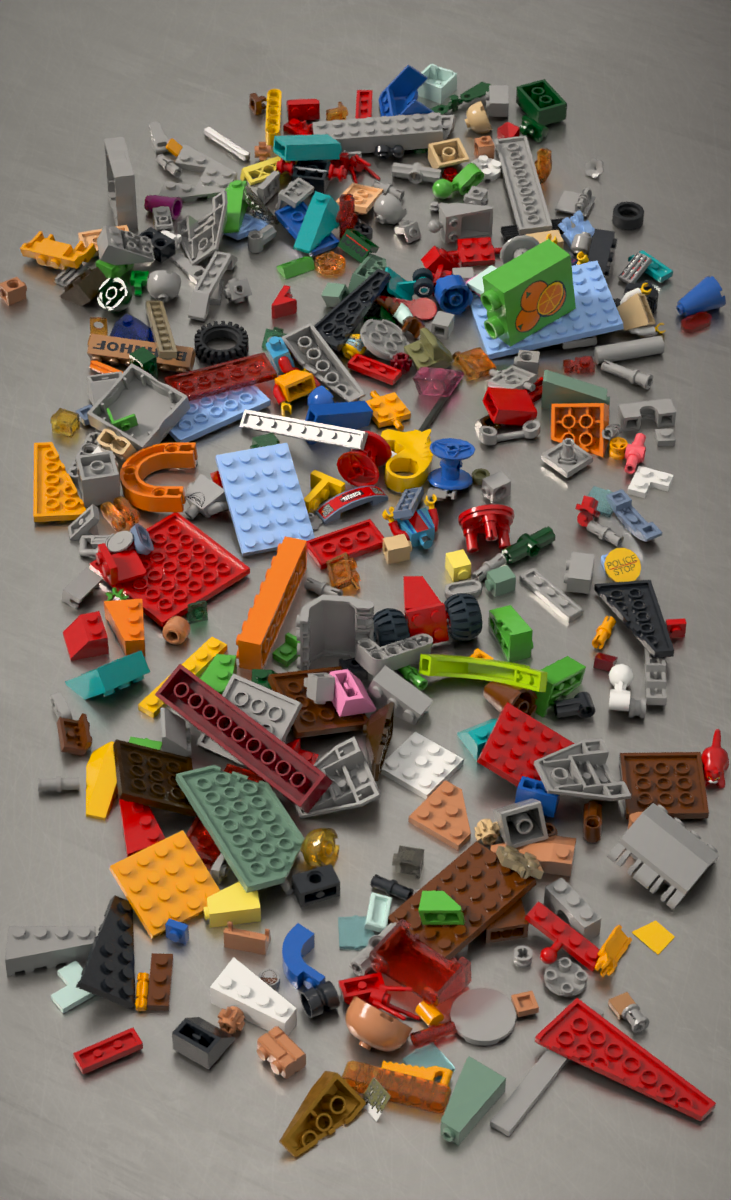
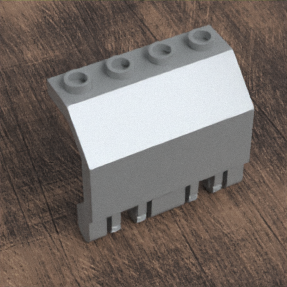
M322 594L304 605L301 609V615H297L296 627H300V629H297V641H300L297 644V655H300L297 659V668L301 669V671L310 670V663L321 656L355 658L358 641L362 638L374 639V620L372 619L374 616V603L370 600H358L355 596Z
M652 803L626 831L607 857L611 861L616 862L626 850L616 865L621 867L629 856L633 857L636 862L628 869L627 873L630 876L643 863L633 878L648 889L659 876L660 878L649 891L651 893L657 892L660 885L664 882L669 886V889L663 893L660 900L665 902L673 891L676 890L666 903L667 906L674 910L710 865L713 866L719 855L712 845L703 843L700 840L701 837L696 832H689L684 828L682 821L667 814L668 811L663 806H657Z

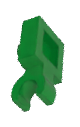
M132 271L130 286H134V296L142 295V287L147 286L149 271Z

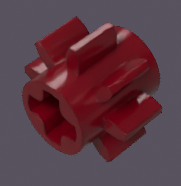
M397 353L393 355V360H390V366L402 370V374H405L412 367V359H409V355L406 353Z

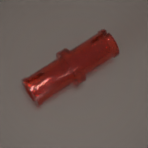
M452 1020L436 1026L434 1024L429 1025L427 1029L410 1034L412 1044L416 1047L430 1041L437 1042L440 1038L456 1034V1026Z

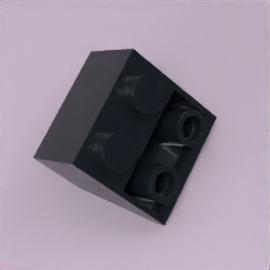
M200 1017L185 1018L172 1032L173 1049L207 1069L212 1067L235 1040L233 1035Z

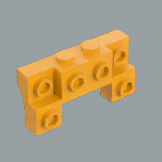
M41 231L30 242L24 243L20 247L22 256L36 259L37 263L42 266L66 270L68 267L77 269L82 262L88 263L97 252L93 243L87 248L84 246L83 241H80L73 249L70 244L55 241L53 234L44 238Z

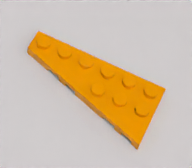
M52 442L34 443V522L76 520L86 509L70 475L67 474L65 466L59 458L56 448Z

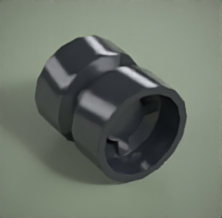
M331 981L317 985V989L311 987L300 992L302 1006L309 1018L323 1014V1010L329 1012L340 1006L338 993Z

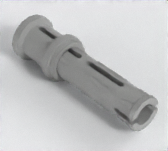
M604 360L602 363V371L625 378L633 385L638 384L648 390L653 383V375L651 374L646 375L638 369L631 370L608 360Z

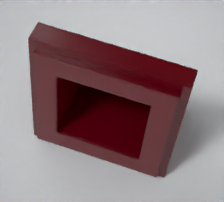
M598 653L594 658L593 668L610 672L611 668L615 666L618 657Z

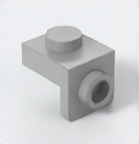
M404 220L399 222L398 226L393 227L395 234H404L407 243L422 237L417 222Z

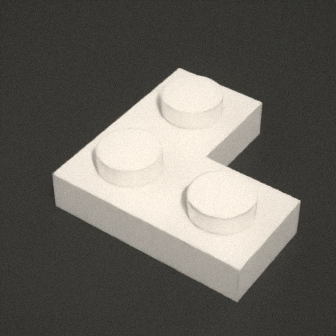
M639 466L628 487L627 494L645 499L650 487L668 492L674 475Z

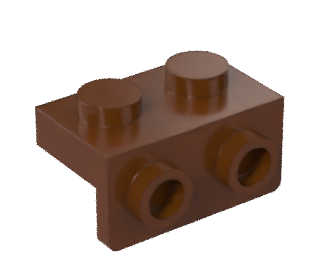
M82 713L79 720L59 717L57 728L61 752L84 756L87 749L92 745V737L89 731L90 723L87 720V715Z

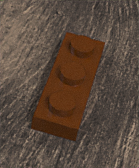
M152 953L147 1011H169L173 954Z

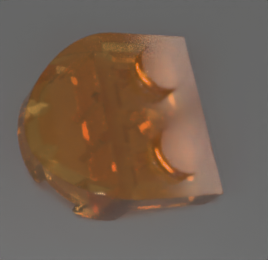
M548 148L538 150L537 160L534 162L540 184L545 183L552 169V151Z

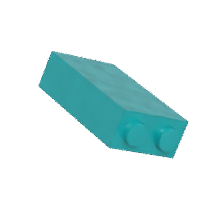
M328 134L274 136L273 152L285 161L332 160L340 158L342 147L341 143Z

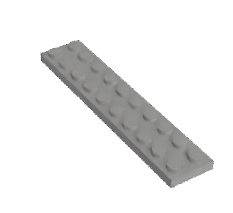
M527 136L495 139V147L501 162V169L519 235L552 231L551 219Z

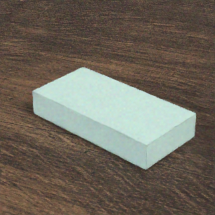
M371 893L365 929L381 933L387 927L392 897Z

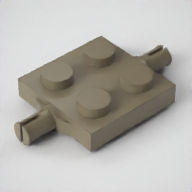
M509 845L505 847L498 846L496 855L502 866L518 872L523 879L532 876L541 880L544 871L535 855L525 852V854L519 853L516 848Z

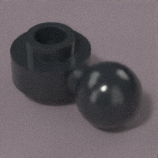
M386 145L375 147V156L379 159H387L391 155L400 158L405 152L401 145H395L393 148Z

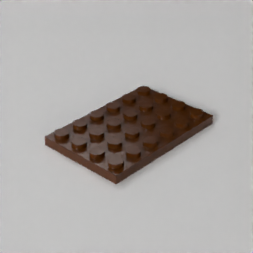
M476 841L388 916V924L396 922L401 925L407 937L447 963L536 886V879L532 876L523 879L518 872L502 866L496 853ZM422 891H444L461 907L465 924L422 925L418 911Z

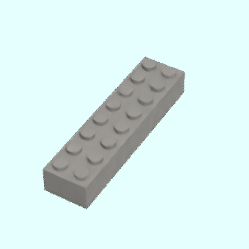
M434 112L313 122L314 135H330L341 143L342 151L346 150V152L361 151V153L375 152V147L380 145H386L390 148H393L395 145H401L404 150L428 148V144L443 141L441 115Z

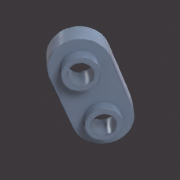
M135 524L130 529V532L133 534L135 549L141 555H149L154 549L149 533L142 525Z

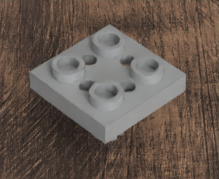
M566 438L557 446L543 453L541 460L568 478L591 464L593 456L577 446L573 439Z

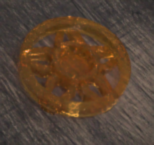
M330 251L329 253L316 256L314 265L316 271L321 274L336 275L345 270L346 260L341 255Z

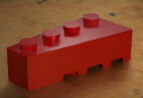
M119 799L127 857L165 839L149 806Z

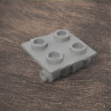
M589 187L584 188L582 194L564 190L555 210L571 214L580 210L583 216L587 217L596 197L592 196V190Z

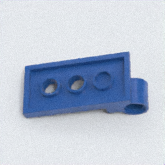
M302 201L296 208L286 205L274 213L278 221L295 240L297 239L308 206ZM331 232L309 255L314 257L336 248L340 241Z

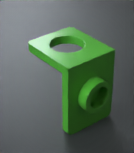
M109 408L106 409L111 424L121 431H127L138 425L135 414L114 421Z

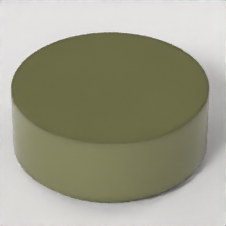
M482 468L474 470L472 472L473 483L482 485V479L490 476L489 471Z

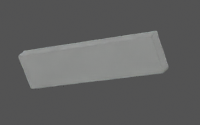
M535 568L520 575L519 581L568 623L583 615L582 608Z

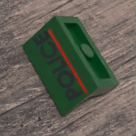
M347 229L338 244V247L360 263L365 260L369 253H377L379 249L376 244L356 229Z

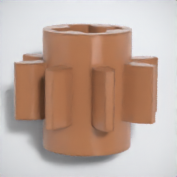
M259 142V146H255V158H259V162L271 158V145H266V142Z
M235 1006L227 1007L226 1010L222 1008L217 1016L219 1018V1027L229 1034L235 1033L237 1030L241 1031L245 1025L243 1011Z

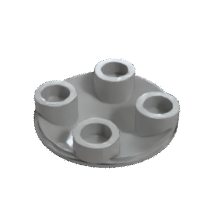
M562 957L559 961L550 964L544 972L546 986L550 991L560 996L571 997L578 995L585 989L587 984V973L567 957Z

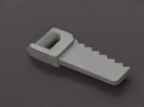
M149 123L155 154L169 152L166 149L169 140L166 138L160 123Z
M179 253L171 256L170 259L180 269H183V272L187 274L190 281L197 285L205 269L201 266L191 265L190 260Z

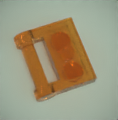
M480 347L462 353L457 351L452 355L453 360L459 363L466 372L469 380L489 375L490 369L496 370V366Z

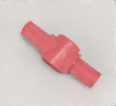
M637 433L634 442L627 444L625 472L629 474L634 473L636 466L644 461L646 436L643 433Z

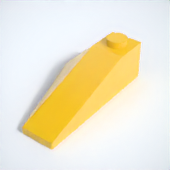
M112 741L94 750L86 765V817L106 821L118 794L113 750L114 742Z

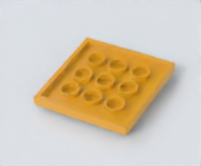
M183 830L111 865L109 868L151 939L166 932L165 924L169 918L185 923L204 913L203 907H207V897L220 891Z

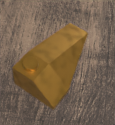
M325 1071L310 1089L279 1142L293 1157H297L317 1144L325 1136L334 1133L340 1126L351 1122L366 1102L337 1072Z

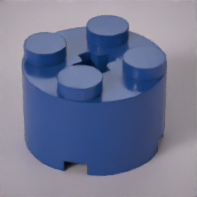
M448 275L436 281L434 296L443 311L457 315L463 313L468 305L470 306L473 295L461 275Z

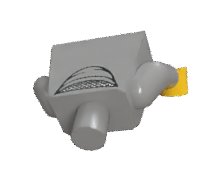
M200 474L195 482L189 483L185 498L190 507L185 511V514L193 520L199 513L206 518H210L214 514L229 510L224 489L212 480Z

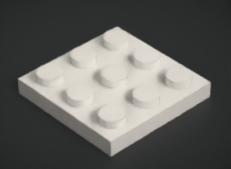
M414 732L385 760L381 774L426 800L445 780L447 781L463 766L464 759L421 734Z

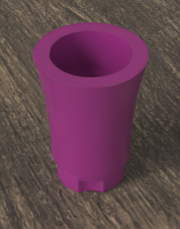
M147 195L144 208L153 213L152 208L169 206L171 218L176 220L182 211V199L180 197Z

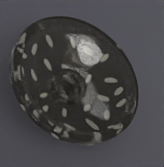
M246 185L244 192L245 200L250 207L248 212L254 218L258 217L266 223L278 225L280 222L252 189Z

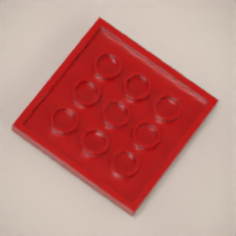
M507 702L477 762L518 787L522 776L542 781L534 766L535 760L575 743Z

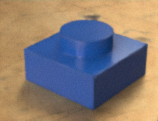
M169 918L165 924L166 938L186 945L189 940V926Z

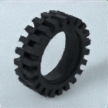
M214 321V325L207 323V327L203 325L201 330L198 329L197 334H195L194 344L197 358L201 359L203 363L207 362L209 366L214 363V367H218L219 364L224 366L226 363L233 364V361L238 364L240 363L239 359L243 361L245 359L244 356L248 355L247 331H244V328L242 326L239 327L237 323L232 325L230 321L228 324H225V321H221V324H218V321ZM216 338H228L236 341L237 345L226 350H215L209 348L206 343Z

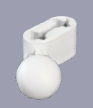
M617 664L609 672L610 683L614 686V689H610L609 710L629 711L630 691L626 690V687L631 685L634 675L628 665Z

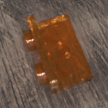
M345 552L326 561L332 587L343 589L352 584L356 590L360 589L359 581L361 579L356 571L358 566L354 558H350Z

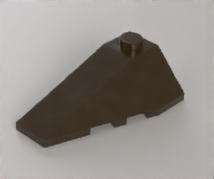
M395 702L388 703L370 715L368 723H364L363 735H366V747L374 781H379L393 736Z

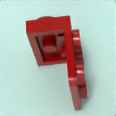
M296 99L286 101L288 121L293 118L311 121L320 119L319 100Z
M105 543L97 545V562L102 566L103 574L107 576L111 586L146 576V569L134 549L111 555Z

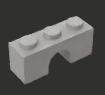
M671 398L619 404L617 418L623 432L640 430L641 421L645 419L654 421L657 428L675 426L676 410Z
M563 878L545 886L544 904L554 914L559 916L565 913L569 919L570 926L587 940L600 935L601 917Z

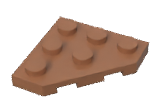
M446 780L409 816V823L457 851L471 839L462 789Z

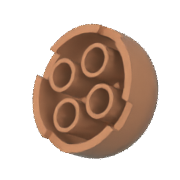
M356 996L346 1012L345 1020L348 1030L354 1037L361 1040L359 1045L369 1051L372 1047L383 1052L395 1051L406 1042L413 1029Z

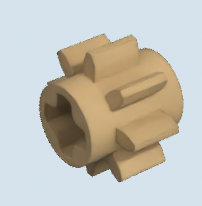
M482 819L477 823V827H474L477 841L482 840L484 844H492L500 836V828L497 821L492 823L491 819Z

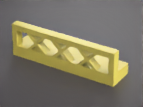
M277 156L242 168L241 181L247 180L250 186L263 182L273 171H277V161H280L281 157Z

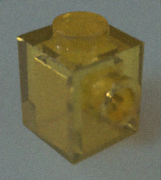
M59 408L50 420L52 432L72 438L80 428L79 414Z

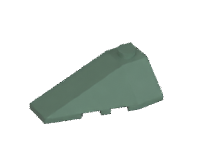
M370 253L353 272L348 287L349 292L354 291L378 268L385 271V268H387L386 259Z

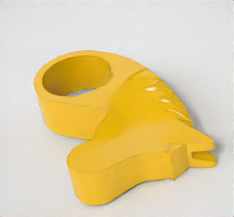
M391 429L382 431L381 437L387 441L391 451L397 453L386 463L384 481L388 488L403 493L405 489L421 487L425 483L431 471L433 457L429 448L431 445V429L423 432L416 429L408 432ZM395 472H410L414 475L400 476L395 474Z

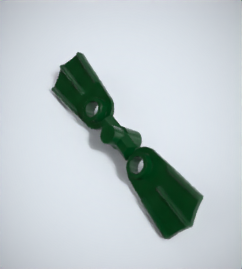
M480 82L462 93L460 99H458L457 95H451L448 105H438L430 109L434 113H440V115H445L448 110L457 111L458 106L463 102L469 103L474 99L486 96V92H489V85L491 84Z

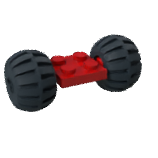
M467 593L454 594L444 603L441 602L405 610L406 618L400 610L393 608L382 609L372 617L374 620L373 640L379 647L418 634L430 635L433 638V644L449 641L448 633L455 640L469 641L478 636L483 627L478 601L474 596Z

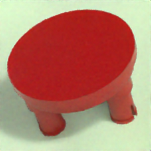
M489 504L473 507L462 512L458 517V522L463 530L464 537H466L467 552L475 553L479 551L478 534H486L487 541H490L491 537L492 541L498 539L500 550L511 546L509 533L510 526L515 517L514 510L505 505Z

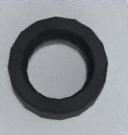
M627 201L621 202L614 207L612 221L616 227L623 230H635L643 225L644 209L639 204ZM629 214V215H633V216H635V217H630V218H629V217H624V216H621V215Z

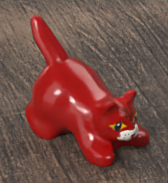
M716 729L713 735L712 746L704 749L701 759L704 768L705 787L708 784H715L718 788L723 789L725 788L724 770H727L729 767V758L727 751L721 747L720 729Z

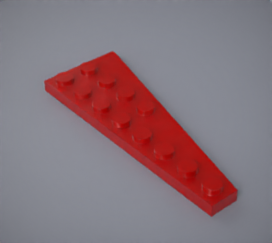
M578 998L535 1036L534 1042L698 1121H702L715 1108L716 1102Z

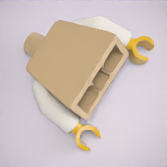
M648 283L642 284L640 289L636 288L627 292L617 307L623 322V330L630 331L631 334L645 336L655 334V332L663 334L666 331H659L658 326L665 325L664 323H659L656 327L653 326L656 323L645 296L651 293V289L648 291L643 289L648 286Z

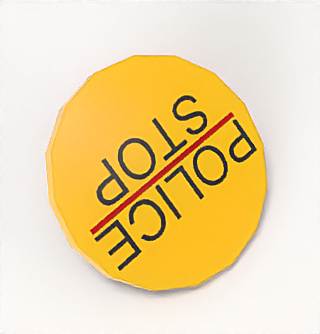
M616 548L610 551L605 558V572L614 582L635 581L640 575V560L630 549Z

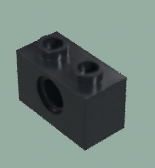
M332 864L292 875V888L300 907L340 896V880Z

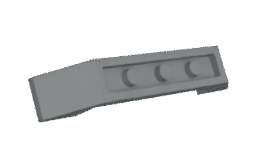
M215 251L193 290L188 318L205 320L210 311L209 300L225 271L234 268L238 260L236 256Z

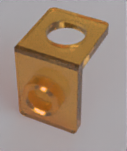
M90 317L88 346L91 334L108 336L107 318ZM101 322L104 326L97 328L94 326V323Z

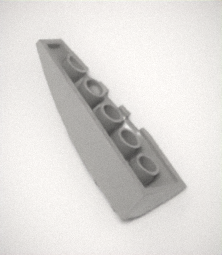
M311 322L282 337L286 347L297 362L347 402H354L365 397L364 391Z

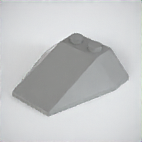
M226 190L212 198L213 211L197 221L190 215H187L177 222V235H182L181 244L191 265L198 264L219 249L227 222L228 202Z
M355 737L336 745L314 764L333 783L310 812L306 814L296 805L295 807L301 819L361 807L381 797V792L376 781H374L370 766Z
M602 738L582 740L534 761V766L547 793L600 801L631 799V794L625 782H615L606 765L609 751Z

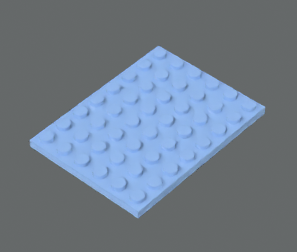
M598 261L572 266L576 309L511 347L500 338L493 339L488 335L484 327V321L488 319L487 310L481 302V297L472 292L473 299L470 309L488 360L519 353V350L530 351L624 329L623 322Z

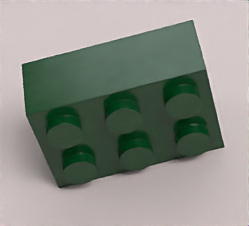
M545 79L517 86L516 103L531 119L536 120L542 126L566 119L567 103Z

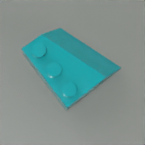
M141 650L81 674V676L67 680L65 683L85 700L102 693L104 696L110 695L115 692L114 688L116 687L120 690L130 686L129 682L132 680L133 683L145 679L143 675L150 673V670Z

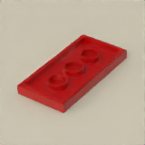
M368 519L308 540L307 552L320 570L382 549L384 536L372 520Z

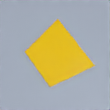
M657 921L632 931L636 937L658 955L675 937Z

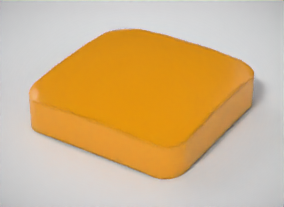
M173 138L166 145V149L176 157H178L183 147Z

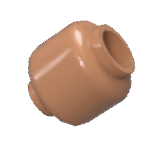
M180 616L170 618L163 627L164 639L173 645L183 643L190 633V624Z

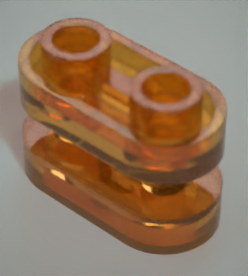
M123 496L114 498L113 504L107 501L100 505L102 515L117 532L126 529V523L129 526L139 523L140 514L138 510L134 509L130 505L129 500Z

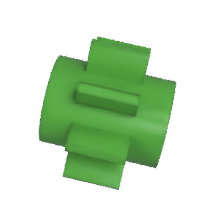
M116 587L112 588L113 593H106L108 596L106 601H113L114 597H120V600H126L129 595L125 596L123 593L124 589L117 591Z

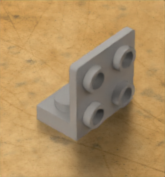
M273 171L263 182L251 186L247 181L252 202L265 205L280 189V172Z
M299 177L295 181H291L284 190L282 189L277 196L279 199L275 210L282 209L286 205L296 208L313 193L314 186Z

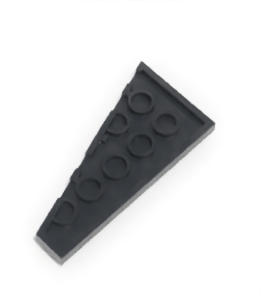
M378 268L314 325L330 348L338 352L342 349L390 281L391 276L389 272Z
M651 580L594 585L595 592L654 658L674 656V648Z
M115 895L109 901L104 914V921L98 929V936L95 937L87 957L86 967L83 968L82 977L76 987L131 1009L135 1005L133 908L128 900Z

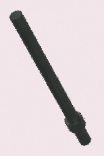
M457 370L454 377L449 379L447 382L448 386L428 414L419 431L423 432L428 429L453 389L458 387L459 380L464 374L462 370Z

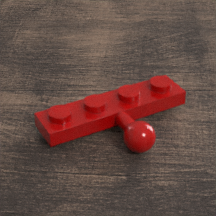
M538 901L524 919L554 942L551 947L542 949L540 952L541 961L545 964L554 963L557 959V952L562 948L593 972L599 958L598 952L600 949Z

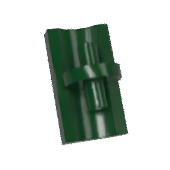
M526 115L522 116V124L519 127L522 135L530 137L538 143L542 142L543 137L547 136L549 129Z

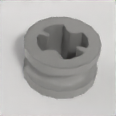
M522 945L514 949L513 962L515 965L527 967L532 963L533 952L530 947Z

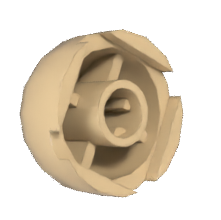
M482 101L471 105L466 113L467 118L464 119L467 127H471L474 132L479 134L492 131Z

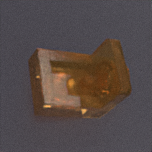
M338 102V108L326 110V121L346 120V116H348V110L342 102Z

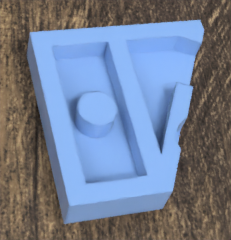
M245 213L239 232L224 234L239 240L248 237L251 231L261 230L269 223Z

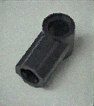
M580 692L574 698L553 702L556 718L573 715L589 718L596 711L588 692Z

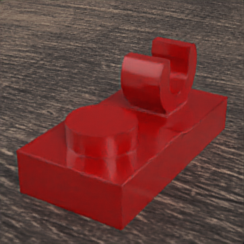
M293 118L283 125V130L292 135H314L313 124L306 125V121L301 122Z

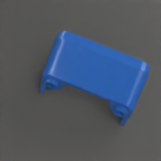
M408 64L380 94L379 106L381 117L434 112L417 101V89L428 79L427 76Z

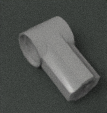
M268 224L259 231L249 232L248 250L252 253L261 252L263 245L277 236L274 226Z

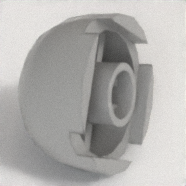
M382 192L374 203V213L377 221L381 224L395 225L406 216L407 210L406 208L403 210L401 201L389 193L384 195V192Z
M158 270L151 272L149 278L147 277V290L154 299L167 302L179 294L181 278L175 272L168 274L167 270Z

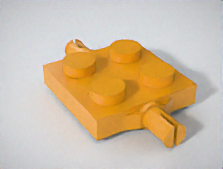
M376 390L374 392L371 391L370 396L373 399L366 402L373 410L372 420L379 428L393 425L397 431H403L404 426L401 422L411 418V412L395 392L379 396Z

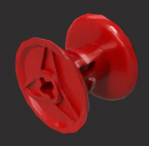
M365 431L368 433L363 451L351 449L350 452L343 453L337 461L338 472L342 478L356 487L374 486L378 482L380 475L378 467L386 465L392 456L391 448L387 441L371 431Z

